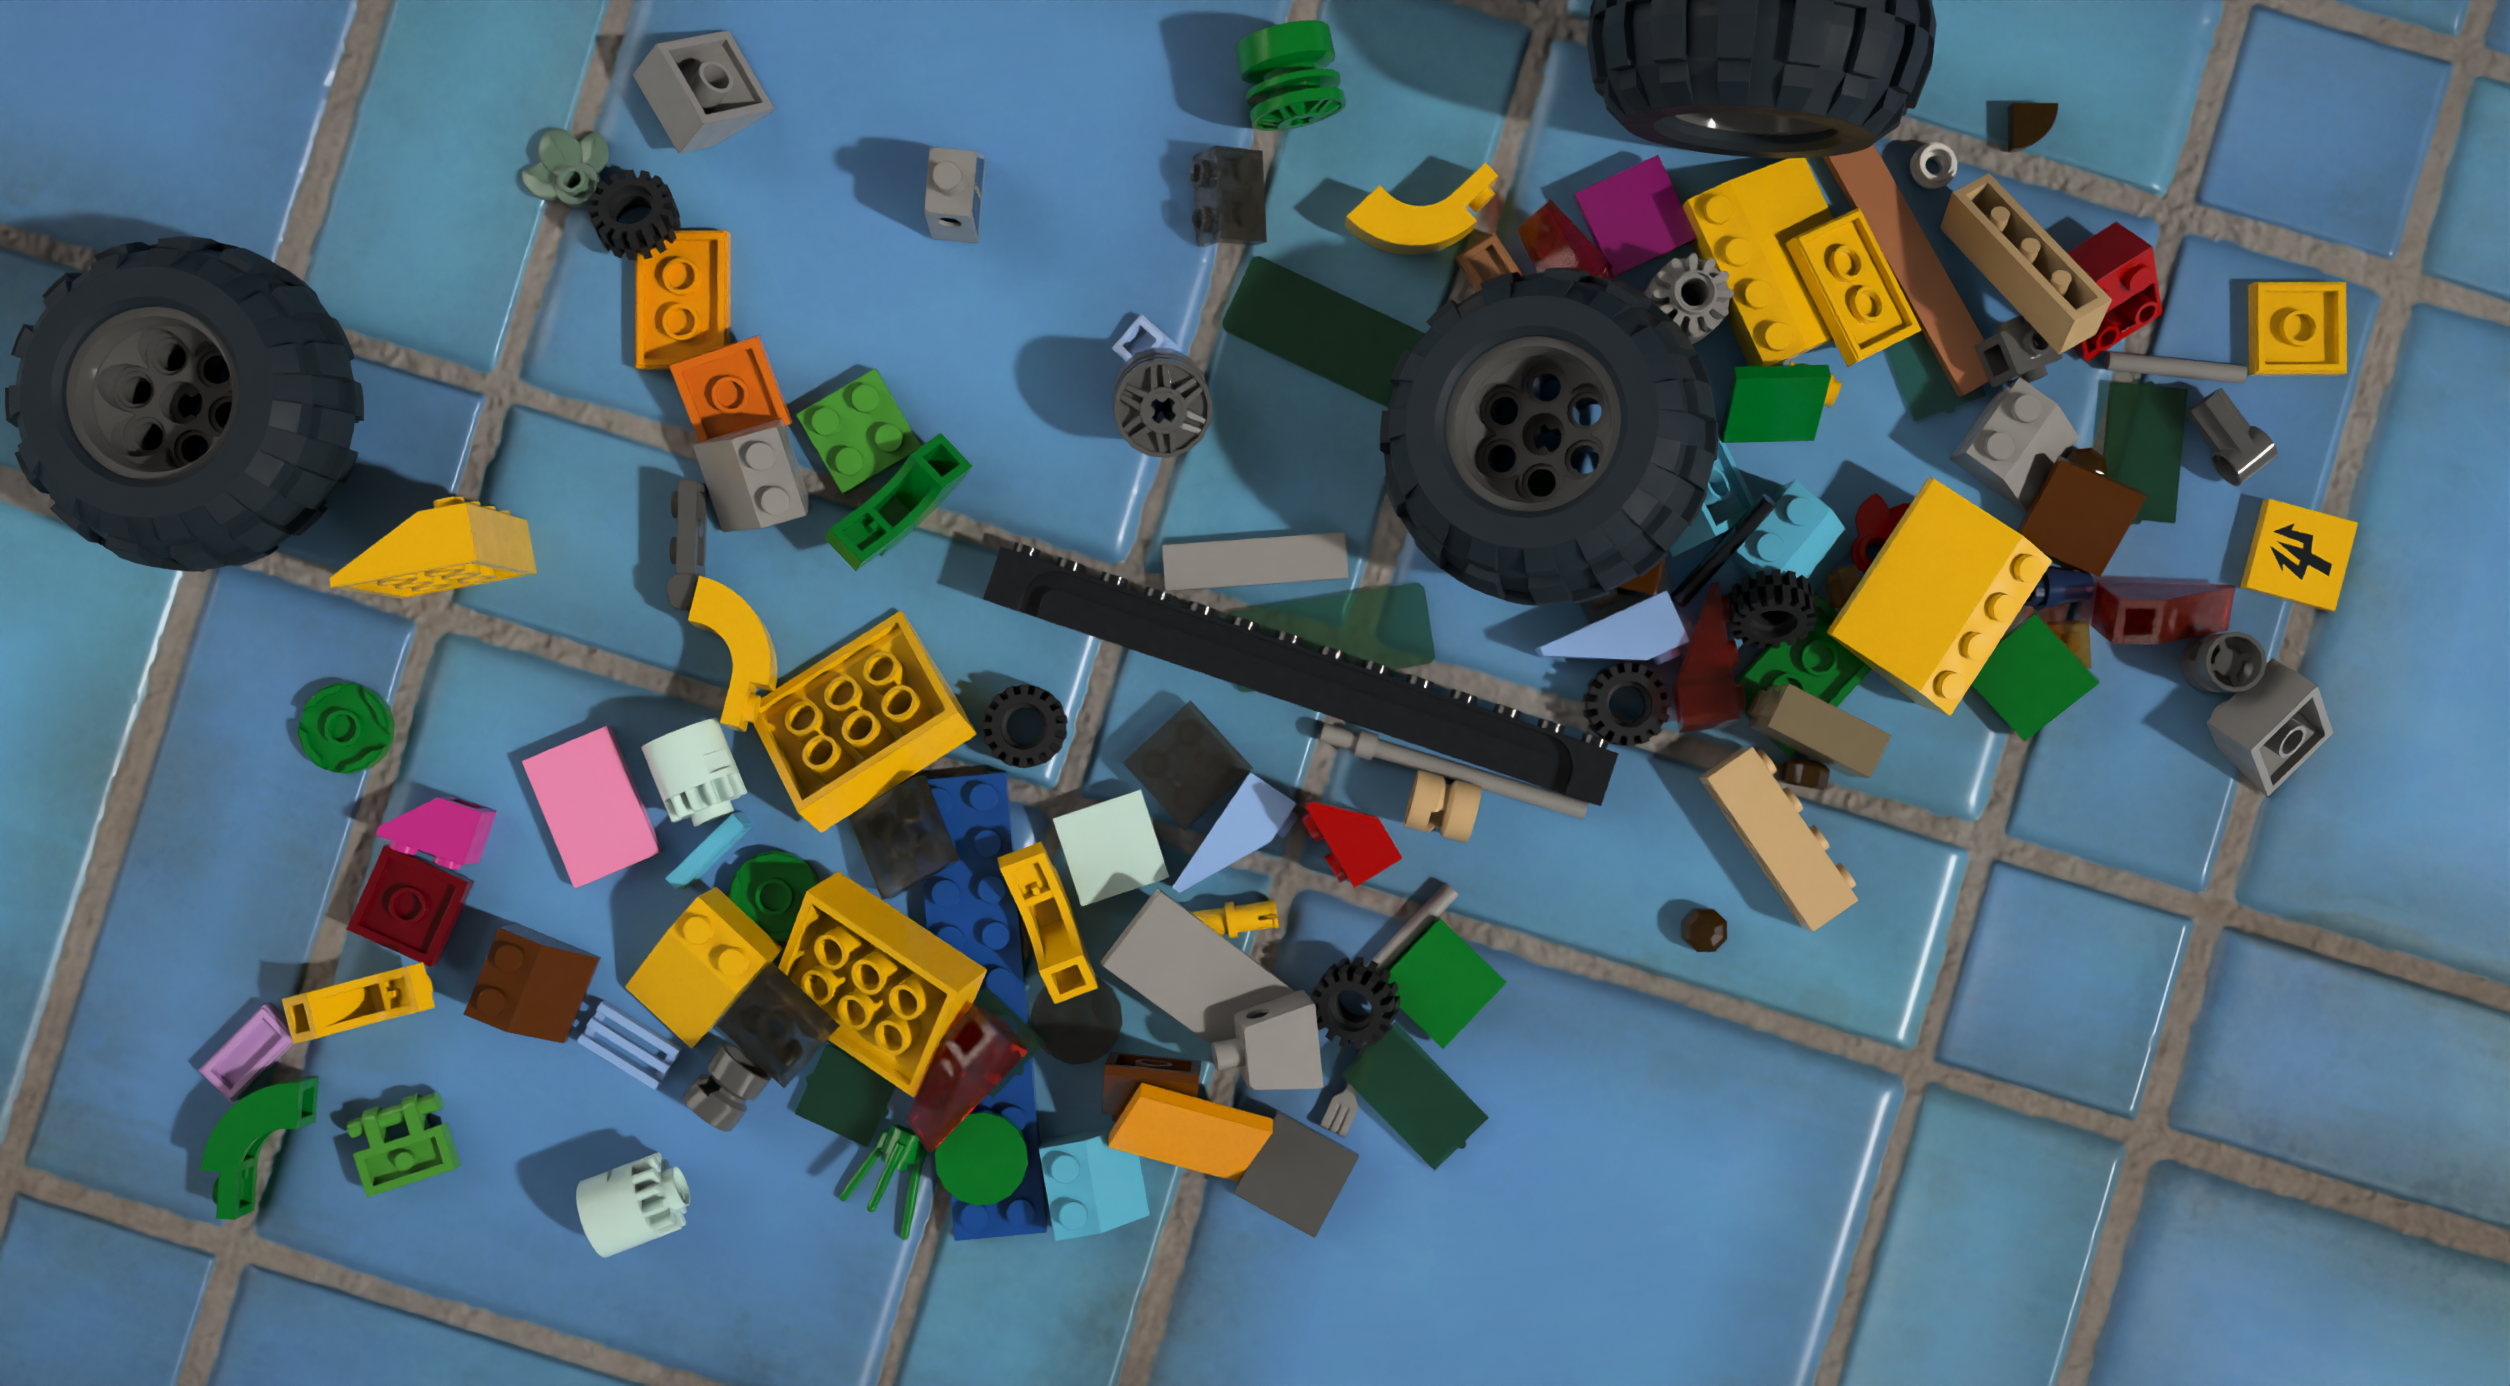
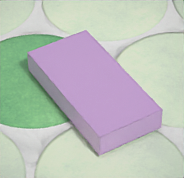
M271 1003L264 1004L199 1071L230 1102L237 1101L293 1045L287 1019Z

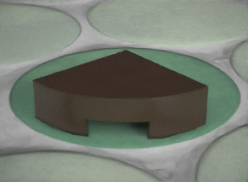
M2012 103L2007 107L2008 153L2022 151L2041 140L2055 122L2058 103Z

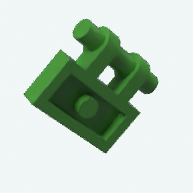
M438 1092L425 1096L416 1093L404 1097L400 1104L385 1109L376 1106L364 1110L362 1116L347 1121L346 1127L350 1137L355 1138L366 1134L370 1147L353 1153L367 1198L454 1170L461 1166L448 1122L429 1127L427 1114L443 1108L442 1098ZM406 1121L410 1134L390 1140L387 1132L388 1127Z

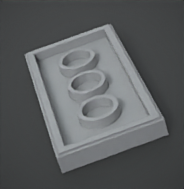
M1159 888L1156 889L1100 961L1103 967L1209 1044L1236 1038L1234 1015L1237 1012L1296 991Z

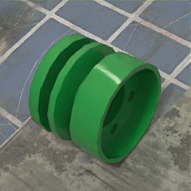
M1305 20L1274 25L1246 36L1235 45L1242 81L1257 84L1246 92L1247 105L1253 107L1250 110L1252 128L1275 131L1304 127L1333 116L1345 108L1344 92L1337 88L1341 82L1340 73L1333 69H1323L1335 60L1330 28L1323 21Z

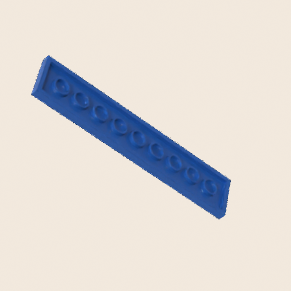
M1007 772L915 780L914 793L927 930L987 969L973 1005L938 1061L944 1130L955 1119L964 1114L990 1110L1006 1115L1020 1127L1029 1153V1163L1024 1179L1011 1196L995 1204L975 1206L959 1201L950 1193L954 1241L1046 1233L1048 1223L1043 1170L1039 1153L1040 1133L1020 911L998 863V857L1014 852Z

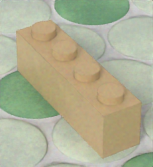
M1990 173L1952 192L1940 229L2058 354L2067 351L2097 333L2112 299Z
M1743 746L1698 778L1803 929L1814 932L1859 901L1851 890L1856 886V883L1841 863H1838L1836 866L1833 864L1825 852L1830 846L1819 829L1814 825L1808 827L1799 814L1803 810V806L1796 795L1788 787L1782 790L1773 777L1777 769L1769 756L1762 749L1756 752L1753 747Z

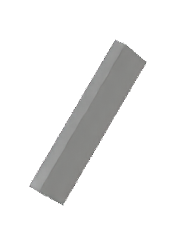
M1345 532L1162 545L1166 592L1349 578Z

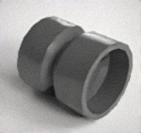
M2242 632L2198 636L2187 644L2180 659L2181 673L2186 682L2195 690L2204 693L2246 691L2257 685L2264 676L2267 665L2265 651L2261 644L2251 635Z
M724 1043L707 1064L709 1074L698 1075L684 1093L683 1100L705 1122L719 1130L730 1132L748 1110L745 1101L757 1099L772 1078L767 1069L750 1054L735 1045Z

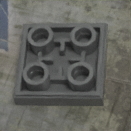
M1277 1110L1273 1117V1133L1241 1176L1234 1189V1194L1315 1238L1357 1162L1359 1154Z

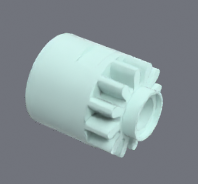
M717 718L704 720L678 729L641 747L671 822L675 823L691 817L694 827L706 824L734 812L731 801L747 794L738 767Z
M660 1152L580 1181L576 1190V1202L580 1221L590 1244L600 1256L607 1258L682 1229V1226L686 1225L683 1214L687 1213L686 1207L690 1205V1192L681 1170L677 1166L670 1168L668 1159H662Z

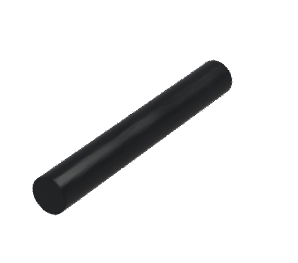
M1762 494L1671 594V598L1679 606L1685 607L1734 554V551L1777 507L1776 503L1769 496Z

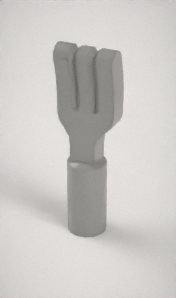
M1365 1046L1359 1050L1347 1076L1348 1082L1343 1091L1337 1092L1332 1096L1321 1120L1320 1127L1324 1129L1329 1128L1331 1132H1337L1338 1135L1346 1137L1358 1110L1357 1092L1360 1086L1364 1085L1378 1055L1377 1052Z

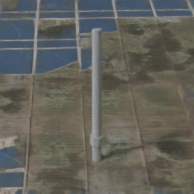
M1326 723L1323 725L1319 741L1354 751L1353 756L1370 761L1372 757H1376L1415 770L1444 776L1445 779L1452 781L1460 780L1482 786V790L1582 820L1586 815L1588 802L1379 740V734L1361 729L1359 733Z

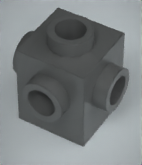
M2022 315L1997 325L1998 334L1974 346L1992 388L2018 377L2031 383L2048 375L2045 366L2062 359V355L2058 354L2029 322H2025Z

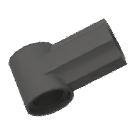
M2222 388L2202 398L2184 413L2213 451L2211 461L2216 471L2233 486L2241 485L2278 457L2276 446L2270 437L2260 428L2248 424Z

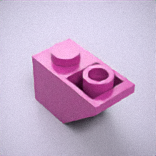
M455 796L437 797L378 826L376 836L391 840L389 847L393 850L411 855H417L418 850L435 855L433 859L435 864L460 870L462 865L479 863L497 811Z

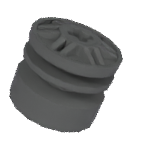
M1154 347L1136 353L1122 365L1113 384V413L1119 433L1132 448L1148 456L1170 458L1188 452L1202 440L1211 424L1213 404L1203 372L1190 357L1175 349ZM1169 397L1172 412L1168 414L1162 410L1157 415L1154 414L1153 401L1157 399L1164 402Z

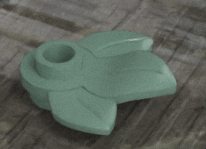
M549 129L539 143L541 162L522 172L524 184L536 197L542 200L560 199L565 205L574 208L592 206L590 197L592 193L601 195L597 187L601 183L599 174L609 159V148L605 139L599 132H595L585 137L581 142H578L572 134L564 129Z

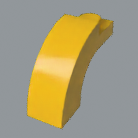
M1485 162L1450 196L1436 204L1427 206H1413L1402 203L1393 198L1379 185L1346 216L1344 226L1363 242L1386 252L1420 255L1439 251L1457 243L1473 231L1477 220L1468 210L1471 208L1477 213L1495 196L1496 193L1491 188L1494 187L1498 175Z
M699 576L688 621L695 628L719 635L729 647L733 669L720 723L728 729L746 733L748 722L754 723L760 709L761 696L755 695L757 688L775 692L778 667L774 644L765 624L742 597L717 581Z
M1042 841L998 857L999 868L1023 918L1033 946L1039 973L1054 1004L1097 989L1098 985L1079 924L1055 866H1052Z
M424 962L282 999L293 1044L435 1008L432 997L433 985L430 977L426 974Z

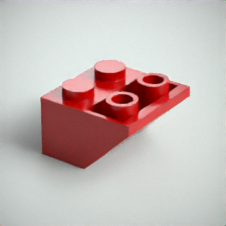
M2117 221L2067 252L2112 299L2097 333L2073 347L2084 362L2111 348L2117 342L2162 315L2153 246Z
M1313 799L1303 803L1308 813L1300 818L1314 841L1317 843L1324 838L1332 852L1324 857L1340 883L1349 879L1355 888L1403 859L1381 821L1374 814Z

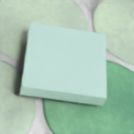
M1141 789L1053 818L1081 906L1170 877Z

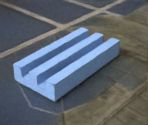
M601 1002L596 1009V1014L586 1025L585 1032L580 1035L576 1042L650 1088L658 1089L683 1048L609 1002ZM608 1017L668 1055L662 1060L607 1026L603 1021ZM595 1034L602 1035L658 1071L654 1074L596 1038Z

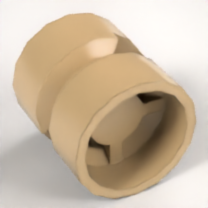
M1418 770L1408 799L1403 827L1428 834L1436 828L1439 829L1441 837L1467 843L1476 820L1482 786L1460 780H1455L1452 784L1448 785L1445 782L1444 776Z

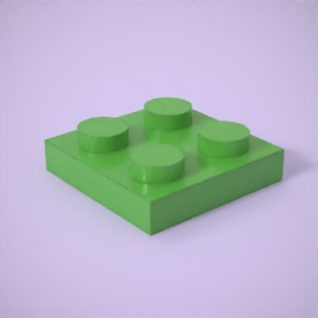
M876 368L796 414L838 488L844 495L849 494L907 460L910 454L922 446Z

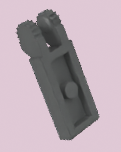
M678 480V491H673L671 497V513L673 518H677V537H672L670 542V560L672 564H676V574L667 582V591L669 592L667 597H669L668 602L671 603L670 606H674L675 609L690 611L699 576L705 577L708 488L706 484L695 480Z

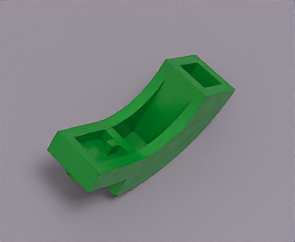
M939 433L910 454L899 471L875 495L829 528L824 539L857 571L878 554L882 557L920 525L957 487L972 468V465L942 433Z
M319 1076L296 1077L255 1091L233 1105L216 1124L205 1146L201 1163V1171L219 1172V1177L214 1183L212 1192L213 1202L217 1204L216 1219L235 1220L255 1210L257 1166L260 1151L269 1136L276 1130H297L316 1122Z

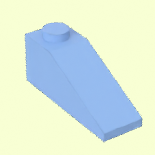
M1666 590L1658 593L1657 596L1653 595L1537 647L1535 652L1538 657L1639 662L1653 658L1655 665H1659L1681 655L1678 646L1690 640Z
M1250 771L1172 888L1181 893L1270 843L1276 834L1284 838L1299 816L1292 811L1297 803Z

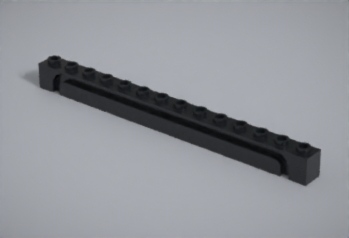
M1015 542L1012 550L1000 547L983 598L988 602L1572 798L1586 801L1593 805H1602L1619 754L1607 750L1608 740L1587 733H1583L1581 740L1563 735L1565 726L1539 718L1537 726L1519 720L1521 711L1495 703L1493 711L1476 706L1478 697L1456 689L1451 690L1450 696L1432 691L1434 685L1432 681L1408 674L1405 682L1388 676L1390 667L1364 659L1362 667L1345 662L1347 653L1328 646L1320 645L1318 652L1301 647L1303 638L1277 630L1275 638L1258 633L1259 624L1233 615L1232 621L1229 623L1214 618L1216 609L1193 601H1189L1187 608L1170 603L1172 594L1146 586L1143 594L1127 589V579L1102 571L1100 579L1082 574L1085 565L1069 559L1058 557L1056 565L1039 559L1040 550Z

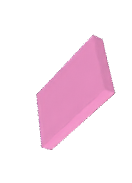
M604 726L522 761L574 889L663 853L611 726Z

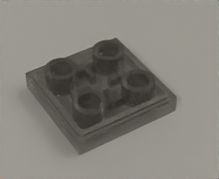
M1191 700L1123 762L1184 830L1189 828L1253 769Z

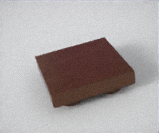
M2058 456L2016 532L2023 535L2044 554L2100 577L2147 496L2138 489Z

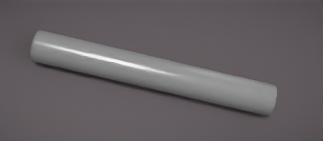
M2107 352L2104 358V369L2110 371L2243 384L2247 378V367L2244 365Z
M1445 882L1371 959L1379 964L1375 971L1381 974L1385 969L1388 970L1459 894Z

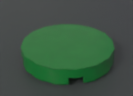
M335 683L319 689L306 701L302 709L304 713L301 722H298V737L303 752L316 766L333 773L356 774L373 768L386 756L394 740L395 721L390 706L378 692L362 684Z
M780 850L760 853L743 863L741 868L732 877L728 898L775 942L787 941L806 891L819 884L820 879L812 866L794 853Z
M990 1110L964 1114L955 1119L940 1136L935 1152L936 1173L944 1188L959 1201L975 1206L995 1204L1011 1196L1024 1179L1029 1163L1027 1143L1024 1140L1025 1137L1020 1127L1006 1115Z

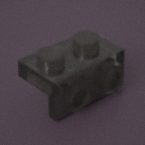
M1214 146L1193 156L1190 181L1194 187L1195 209L1192 215V226L1196 232L1197 246L1208 247L1218 242L1245 245H1260L1267 242L1263 151Z

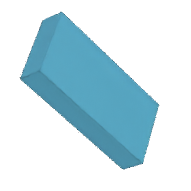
M743 812L732 813L665 879L676 890L690 888L753 827V822Z

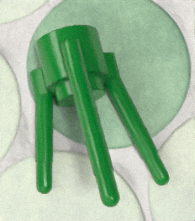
M895 1123L891 1124L888 1132L882 1130L876 1145L840 1193L839 1199L846 1201L880 1155L884 1153L881 1161L886 1165L867 1205V1210L874 1212L895 1169L906 1171L909 1164H912L900 1238L907 1240L913 1221L922 1165L929 1152L928 1149L922 1147L926 1139L925 1136Z

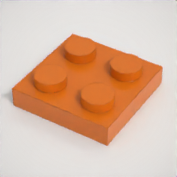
M760 334L669 365L699 442L783 418L785 426L792 423V418Z

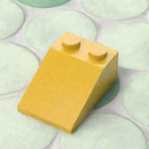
M714 887L699 895L673 923L626 984L625 988L687 1046L693 1049L784 949L720 889Z

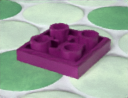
M1659 155L1578 191L1573 195V199L1611 279L1685 246L1697 238Z

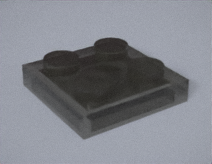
M925 776L909 779L848 816L882 900L894 898L960 861Z
M773 962L761 971L717 1025L783 1088L787 1087L840 1027L831 1016Z

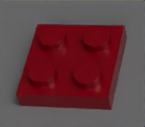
M386 844L382 848L346 930L420 963L424 962L429 967L436 966L475 881L417 855L393 850L389 847V844Z

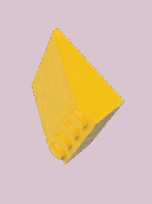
M1806 158L1782 160L1731 179L1687 199L1682 206L1697 237L1691 243L1698 258L1704 261L1714 258L1716 261L1715 268L1719 272L1726 271L1729 273L1726 283L1728 289L1734 291V296L1729 299V314L1726 318L1748 365L1778 366L1834 340L1785 244L1792 238L1834 219Z
M1928 477L1826 633L1916 704L1951 716L2052 563V560L2023 535L1936 479Z
M464 497L438 499L433 501V509L417 511L329 578L330 587L404 599L537 574L528 522L525 519L512 516L509 510L496 511L495 506L481 507L479 501L465 502Z
M901 610L776 688L775 692H770L762 697L757 719L753 723L797 812L820 833L977 735L959 700Z
M838 871L806 891L767 998L914 1098L920 1093L973 1005L987 969Z

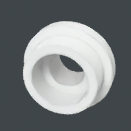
M1930 142L1921 146L1915 151L1910 161V172L1913 179L1920 186L1927 189L1944 187L1954 178L1957 171V159L1954 152L1945 144ZM1927 160L1937 162L1939 166L1938 174H1932L1927 171L1925 166Z

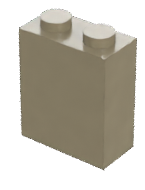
M1791 684L1769 685L1766 691L1760 689L1748 710V714L1753 716L1748 727L1850 777L1871 778L1892 736Z

